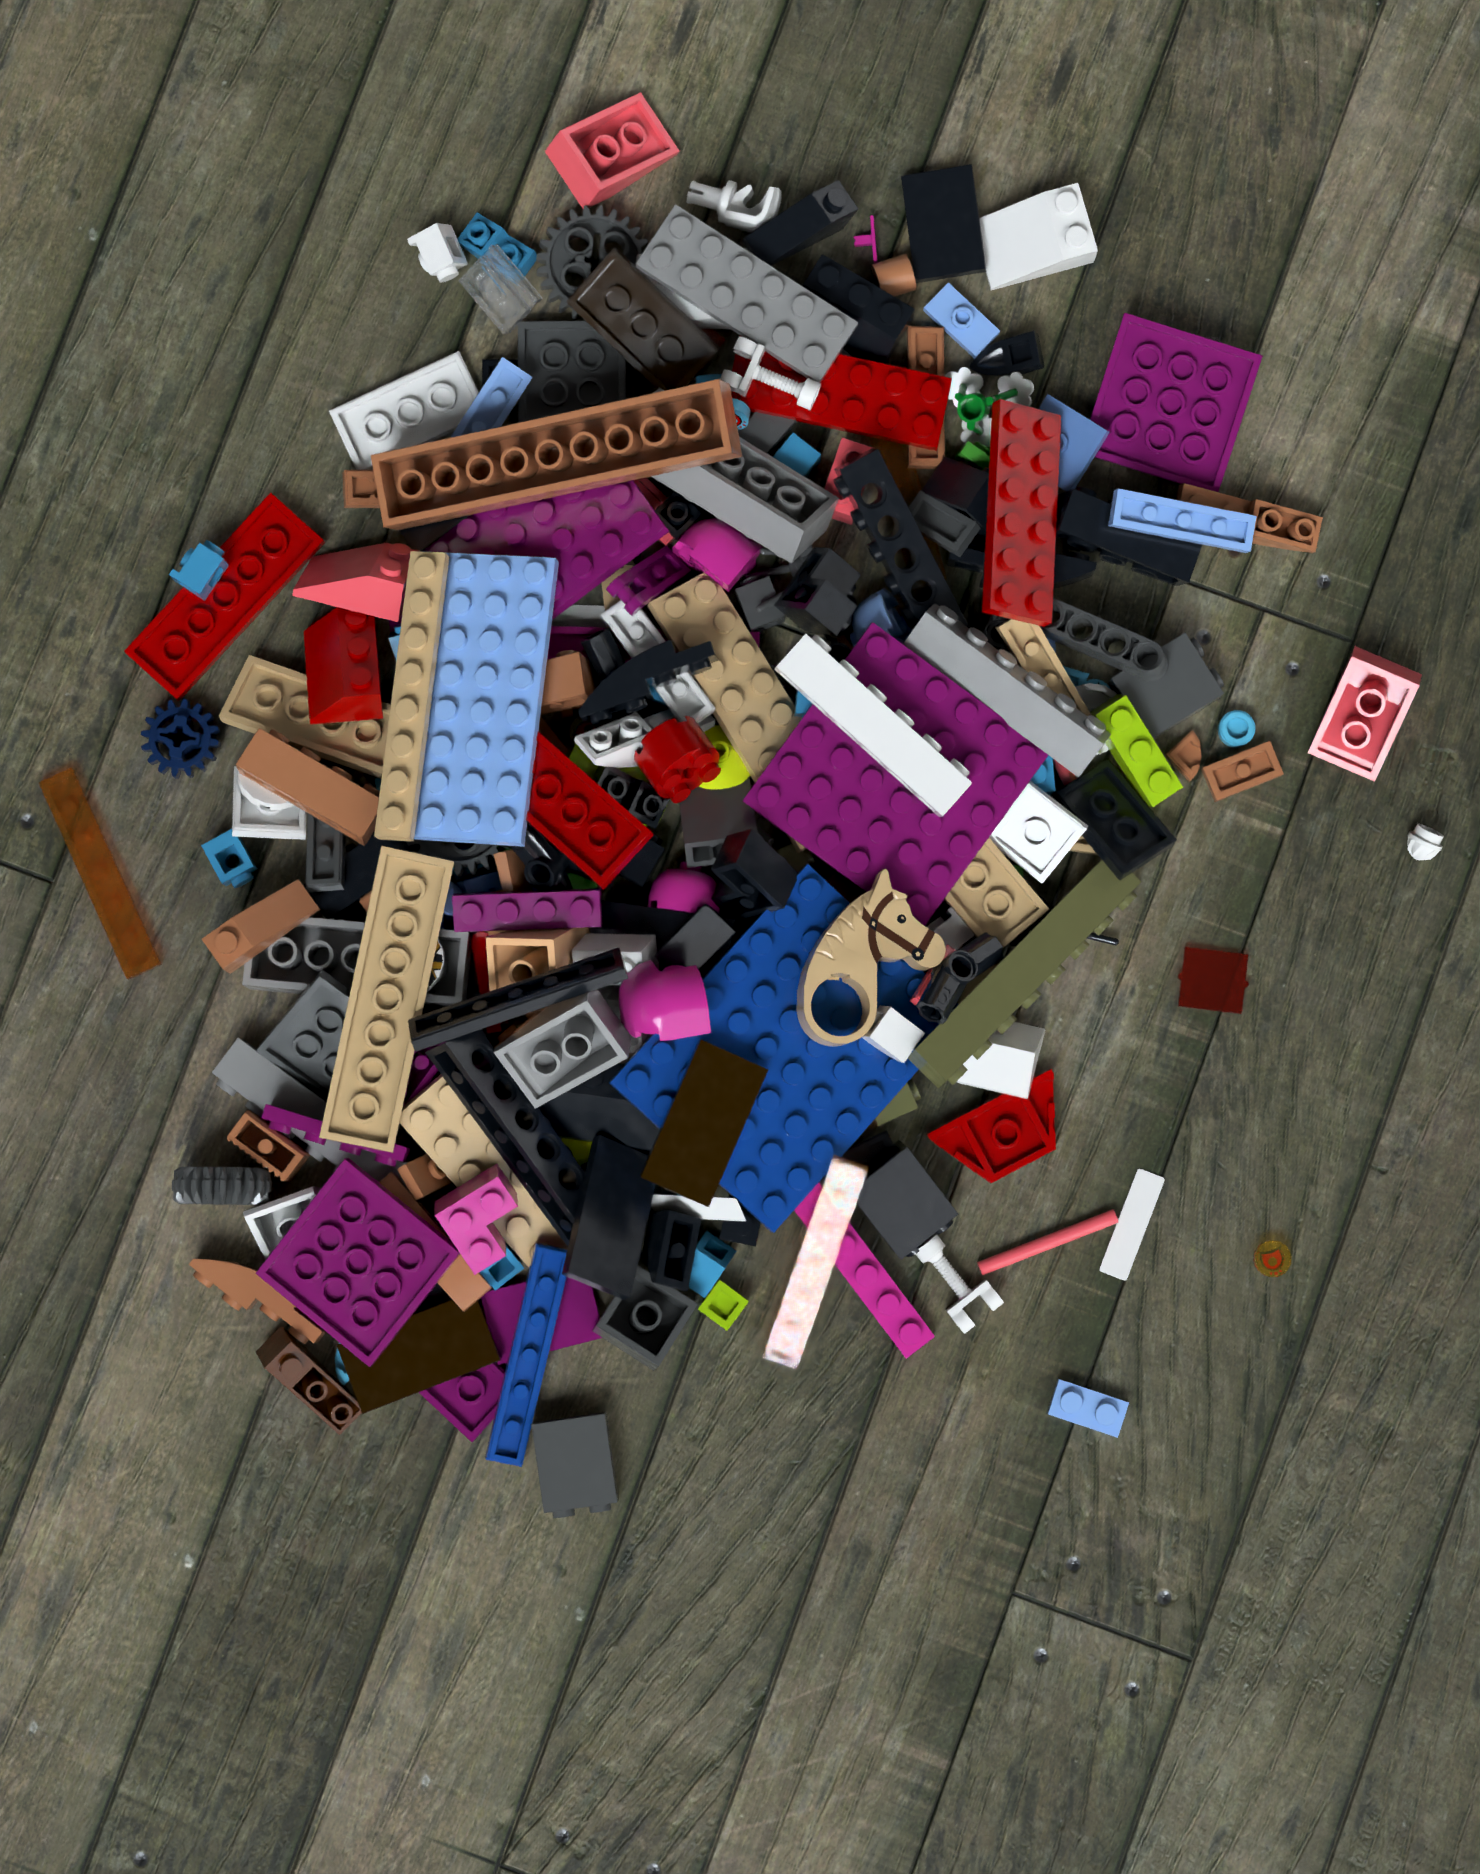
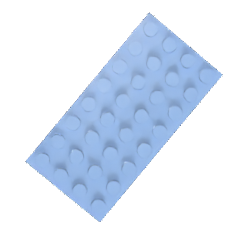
M446 553L450 558L414 840L524 847L527 829L526 818L530 805L532 772L536 755L537 733L539 731L559 562L556 558Z

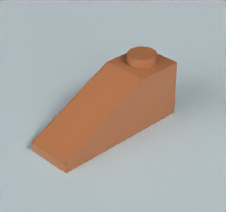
M297 879L233 916L202 938V941L221 968L231 974L315 914L320 908L300 880Z

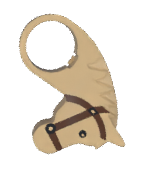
M887 869L882 870L876 875L870 891L856 898L835 917L815 943L802 969L797 989V1017L803 1031L819 1044L832 1047L846 1045L860 1039L870 1030L877 1014L878 961L896 962L903 959L911 968L926 971L938 966L945 956L946 948L943 939L939 934L925 927L914 918L906 901L907 895L892 889ZM839 978H842V982L851 986L861 1000V1020L857 1028L847 1036H835L825 1032L813 1018L811 1011L813 994L817 987L826 980L839 981Z

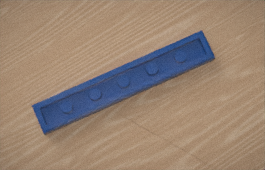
M535 1242L485 1454L486 1460L522 1467L567 1276L562 1275L567 1249Z

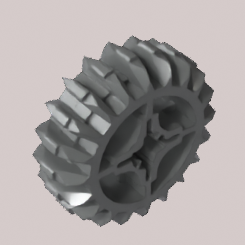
M179 1167L174 1170V1180H172L173 1200L178 1204L263 1205L270 1202L273 1182L271 1181V1172L266 1168Z

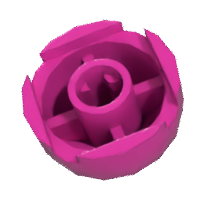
M681 862L680 868L667 869L658 875L652 884L647 907L695 914L704 904L713 907L719 914L720 908L711 899L717 882L712 876L701 872L702 866L687 868V862Z

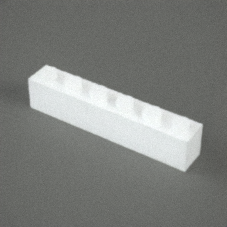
M805 634L774 670L938 817L944 816L972 784L967 778L970 772L956 759L953 758L950 762L939 753L942 747L931 736L925 734L921 737L911 728L915 723L903 711L897 709L894 713L884 704L887 698L880 690L872 684L866 688L858 681L856 677L859 675V672L844 659L838 663L828 653L832 648L816 634L810 638Z

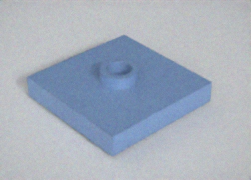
M1047 394L1039 409L1061 415L1058 487L1068 491L1076 488L1110 432Z

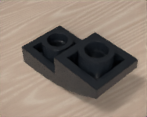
M677 492L672 493L655 509L669 529V533L676 540L694 523L703 520L710 514Z
M598 766L593 780L641 823L656 829L670 799L660 797L651 784L636 779L617 768Z

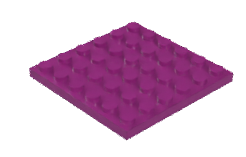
M872 622L845 658L859 672L856 679L866 688L872 684L880 690L887 698L884 704L894 713L897 709H900L915 723L911 728L921 737L925 734L931 736L942 747L939 753L950 762L954 758L970 772L967 778L972 784L944 816L938 817L812 704L742 802L865 892L871 890L876 875L882 870L887 869L892 889L907 895L906 901L910 906L912 915L925 926L1048 757V754L1011 728L1000 715Z

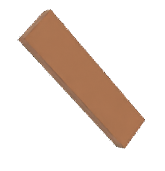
M908 326L907 369L944 376V327ZM944 420L937 451L907 445V469H936L945 457Z

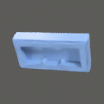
M949 282L923 309L940 327H944V331L974 359L1000 334V330Z

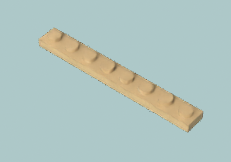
M410 551L374 836L379 840L414 842L450 558L445 552Z

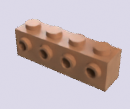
M259 728L236 763L239 773L365 846L375 831L380 791L368 784H365L362 788L351 781L353 777L348 772L337 766L329 769L319 763L321 758L304 747L301 751L288 745L290 740L273 729L267 733Z

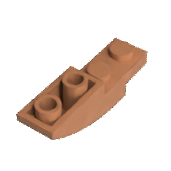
M1185 483L1179 485L1176 500L1255 515L1256 523L1253 544L1300 552H1316L1323 517L1258 499L1248 501Z
M193 1259L189 1263L196 1270L193 1276L208 1288H211L214 1284L222 1290L224 1295L221 1298L238 1311L241 1307L246 1310L252 1309L259 1300L262 1303L259 1309L276 1322L279 1318H282L291 1326L288 1332L304 1344L308 1340L313 1344L318 1343L326 1333L324 1329L255 1274L258 1271L257 1268L219 1259Z

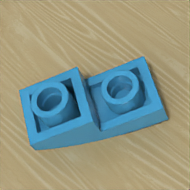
M479 213L474 215L457 238L460 246L517 285L520 284L536 262L537 253L533 249L509 236L504 228Z

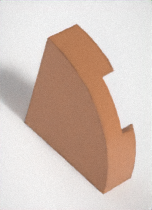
M1193 730L1165 755L1189 782L1197 774L1202 758L1200 741Z

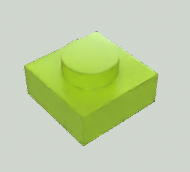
M719 1280L698 1310L728 1331L749 1301Z

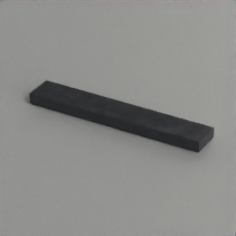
M615 948L408 1020L414 1050L416 1052L626 980L628 975L620 948Z

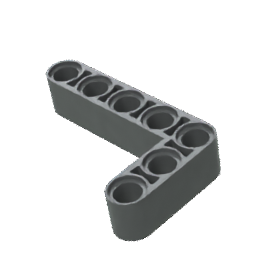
M1053 598L1052 613H1059L1061 615L1055 624L1045 627L1040 626L1046 638L1145 681H1157L1166 674L1168 661L1158 643ZM991 615L983 634L987 637V642L993 647L1009 652L1005 643H996L999 633L995 628L1007 621L1008 618ZM1088 626L1093 628L1089 637L1085 639L1076 638L1078 630L1082 627ZM1118 640L1126 642L1122 651L1118 653H1110L1108 651L1111 643ZM1151 654L1158 656V661L1152 667L1141 666V661L1145 656Z

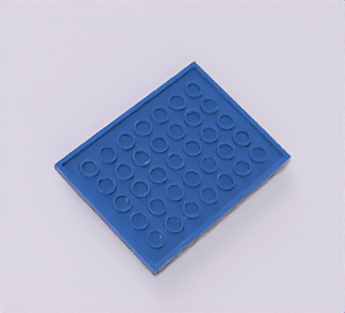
M809 864L804 865L798 872L799 874L796 876L797 881L785 908L773 912L766 909L702 978L708 1002L711 1033L667 1041H660L659 1034H652L608 1082L660 1130L698 1040L706 1041L768 1069L719 1185L733 1198H736L746 1210L772 1233L781 1226L919 1070L908 1058L905 1063H901L881 1052L862 1037L846 1045L832 1047L815 1042L803 1031L797 1017V989L802 969L819 937L835 917L850 904ZM903 959L896 962L878 961L877 1009L880 1005L892 1007L925 1032L914 1048L915 1050L939 1025L936 1022H928L920 1016L919 1009L910 1002L926 974L923 971L911 968ZM839 978V981L826 980L817 987L812 997L811 1011L815 1022L822 1030L835 1036H847L857 1028L861 1020L862 1004L856 991L848 984L842 982V978Z

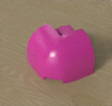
M710 517L697 521L688 528L673 545L672 550L683 563L698 575L705 573L729 592L743 574H750L756 566V558L760 555L761 548L765 547L746 537L742 532L724 521Z
M649 960L636 965L627 973L628 979L623 980L619 990V1010L621 1023L630 1035L637 1038L641 1036V1033L659 1034L660 1041H667L711 1033L707 996L700 971L696 965L687 967L673 965L664 968L663 971H659L654 963Z

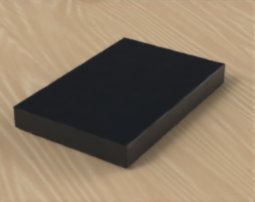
M972 164L901 176L916 283L987 272Z
M1109 759L1059 789L1052 796L1053 799L1088 825L1082 834L1083 838L1119 881L1174 846L1177 841Z

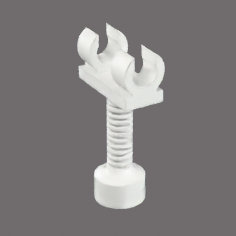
M738 336L733 352L741 357L750 359L751 362L744 377L724 369L720 380L729 383L731 391L737 392L744 397L752 380H761L762 383L771 384L774 388H781V391L784 390V392L791 393V395L794 394L797 398V405L811 410L821 388V383L809 378L803 383H798V381L795 382V380L788 379V377H781V374L778 375L774 371H768L767 368H761L759 364L765 353V346Z
M937 1234L926 1240L925 1244L919 1248L916 1256L922 1263H934L933 1265L943 1275L942 1277L945 1278L944 1280L947 1281L951 1289H954L956 1295H959V1300L946 1309V1312L964 1334L972 1329L975 1324L962 1308L980 1295L993 1311L1004 1303L985 1279L973 1289L968 1288V1285L963 1282L964 1280L961 1279L957 1271H954V1267L952 1268L950 1262H947L948 1260L943 1256L945 1244Z

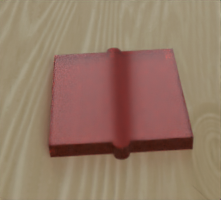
M1184 947L1182 973L1177 976L1178 980H1180L1178 1007L1242 1014L1244 990L1249 986L1248 981H1246L1248 954Z

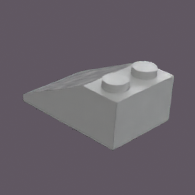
M594 990L548 1006L497 1046L493 1053L536 1109L629 1057L631 1035L600 992Z

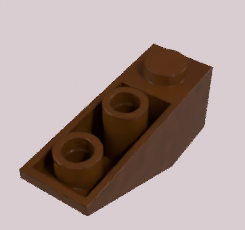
M281 1326L256 1351L264 1368L339 1435L362 1413L357 1399L284 1327Z

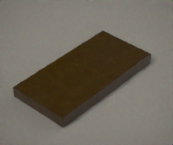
M617 248L611 250L566 301L656 389L661 388L666 391L687 386L721 349Z
M698 1040L639 1177L709 1207L768 1069L706 1041Z
M453 1300L412 1315L371 1367L367 1366L341 1343L337 1344L362 1414L501 1360L479 1300L465 1312Z

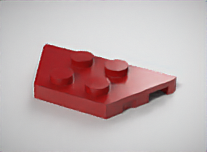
M1052 1069L1033 1078L1028 1099L1002 1094L926 1134L928 1139L990 1184L1056 1150L1054 1073Z

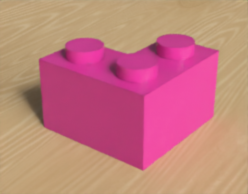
M495 1164L435 1201V1217L474 1275L506 1256V1241L493 1222L518 1207L517 1192L499 1165Z

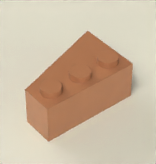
M566 650L558 652L555 658L547 659L541 715L561 711L562 718L573 716V709L581 708L589 695L600 684L590 661L580 652Z

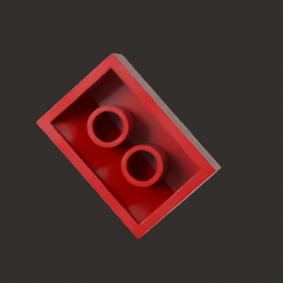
M336 607L304 630L310 725L383 719L375 616Z

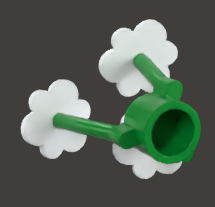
M962 367L958 372L950 371L945 375V377L952 378L948 399H953V403L957 407V413L962 419L964 431L961 433L960 438L964 443L969 441L973 444L976 441L990 447L992 418H989L988 414L990 405L995 401L1003 399L1025 406L1032 404L1030 395L1034 391V384L1029 379H1023L1020 372H1013L1010 376L1004 375L1000 377L997 386L1001 392L987 398L979 391L984 382L982 376L978 373L971 374L968 367Z

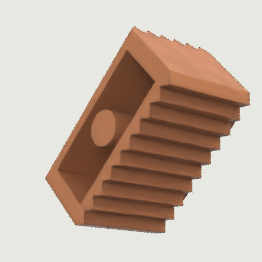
M247 1110L228 1134L227 1141L233 1142V1146H237L239 1150L245 1151V1155H251V1159L257 1160L258 1164H263V1168H268L269 1172L274 1173L275 1177H280L281 1181H292L308 1160L310 1154L279 1131L268 1128L270 1123L251 1110Z

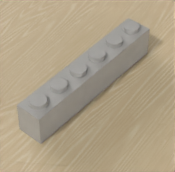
M936 603L924 613L903 645L1000 715L1011 728L1074 775L1080 777L1111 736L1106 731L1104 723L1098 718L1091 715L1086 716L1078 710L1076 703L1070 697L1062 693L1057 694L1047 687V682L1039 674L1024 670L1017 664V660L1012 654L993 647L987 642V637L981 631L972 627L968 628L961 623L953 610L946 606H938Z
M238 1037L212 1071L219 1078L216 1083L217 1086L233 1097L238 1092L248 1099L245 1106L259 1117H262L265 1104L323 1121L327 1102L259 1054L256 1048L244 1039ZM292 1128L290 1134L280 1132L290 1140L296 1135L307 1143L303 1149L321 1162L325 1157L334 1163L336 1167L333 1169V1172L336 1171L344 1159L350 1158L378 1182L390 1172H393L405 1185L397 1169L408 1163V1161L402 1162L397 1160L396 1166L393 1167L374 1161L376 1153L362 1149L361 1155L358 1156L339 1150L341 1143L337 1141L326 1140L325 1145L306 1140L304 1139L306 1132Z

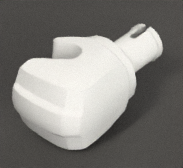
M730 180L722 189L692 181L689 187L692 191H688L687 194L688 204L692 203L717 210L718 222L751 233L777 216L782 199L779 188L769 187L759 204H756L753 208L745 207L746 203L754 195L752 186L747 185L737 192V182Z

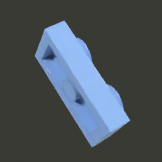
M1058 1379L1047 1414L1118 1438L1129 1402Z

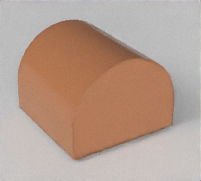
M907 254L871 264L877 287L896 297L916 290V280Z

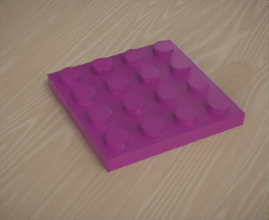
M1124 313L1090 417L1091 421L1110 432L1095 458L1178 484L1185 483L1219 492L1263 356Z
M346 1158L255 1274L367 1366L371 1367L458 1258L460 1253L448 1238L350 1158Z

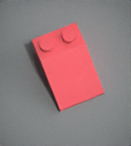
M641 92L560 130L545 150V153L582 209L586 205L590 208L611 198L680 152Z
M382 543L313 556L295 585L292 596L398 622L403 613L410 551L418 550L411 549L409 546L401 543Z
M1354 646L1308 753L1375 782L1420 686L1422 674Z

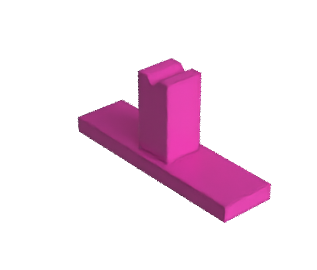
M871 215V234L854 236V246H872L873 261L877 263L874 216Z

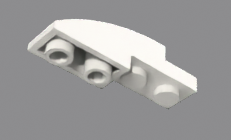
M670 709L642 719L635 712L575 736V743L595 765L614 768L636 767L634 754L637 751L640 755L644 748L641 743L642 739L659 724L672 718L676 719ZM709 715L699 722L698 725L705 732L715 727V719Z

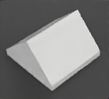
M1014 1022L1002 1035L996 1030L988 1038L993 1045L978 1060L972 1055L963 1064L968 1070L957 1083L1028 1099L1045 1029Z
M312 1186L243 1212L244 1218L265 1260L320 1191L319 1187Z

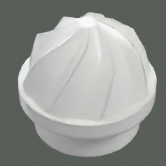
M1417 824L1414 831H1409L1407 835V849L1416 860H1430L1443 847L1440 843L1444 836L1425 825Z

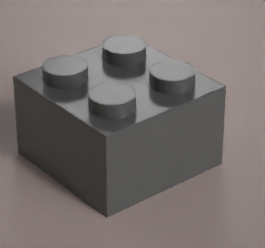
M637 1266L631 1297L623 1300L614 1296L592 1331L654 1371L663 1361L698 1304L674 1288L652 1283L650 1273Z

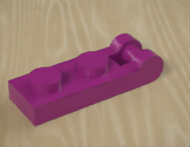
M666 545L619 575L609 584L606 590L613 598L618 597L625 604L624 609L633 616L649 602L682 582L691 570Z

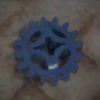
M183 699L180 707H177L174 701L169 700L168 710L164 711L158 706L155 707L158 715L156 719L146 717L145 721L151 728L150 730L141 731L140 735L149 739V742L142 745L141 748L144 752L153 753L147 759L151 765L161 762L158 768L160 773L165 774L171 769L172 777L179 779L181 771H185L189 778H193V768L198 767L205 772L207 768L204 761L206 759L212 761L217 759L211 752V749L221 747V743L213 739V735L221 731L218 726H209L214 720V716L211 713L201 716L204 707L199 703L193 709H190V702L187 699ZM174 718L173 723L166 728H161L168 720ZM192 718L200 723L204 734L194 732L192 729ZM183 731L186 736L193 740L182 741L179 747L177 743L169 738L180 737ZM158 743L166 745L170 749V760L162 755ZM196 750H200V752L194 758L187 761L188 756L190 754H192Z

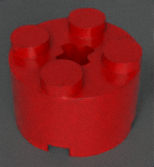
M684 716L687 721L678 723L675 718H672L656 726L642 739L641 743L644 748L640 755L637 751L634 754L635 763L657 794L662 798L670 799L673 803L684 801L689 797L692 790L703 782L714 780L721 771V768L718 766L719 752L696 720L690 716Z

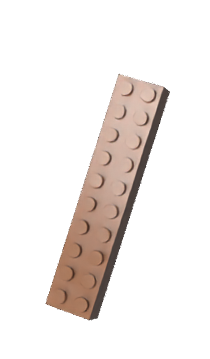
M716 379L371 455L383 527L402 530L743 456L730 384Z

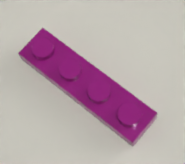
M601 888L454 893L452 895L454 932L602 926Z
M265 1104L261 1118L270 1121L268 1128L290 1134L292 1128L306 1132L304 1139L325 1145L327 1139L319 1138L322 1121ZM340 1142L339 1147L341 1151L358 1156L361 1155L362 1149L376 1153L374 1161L393 1167L396 1166L397 1160L407 1162L411 1149L395 1144L393 1153L342 1142Z

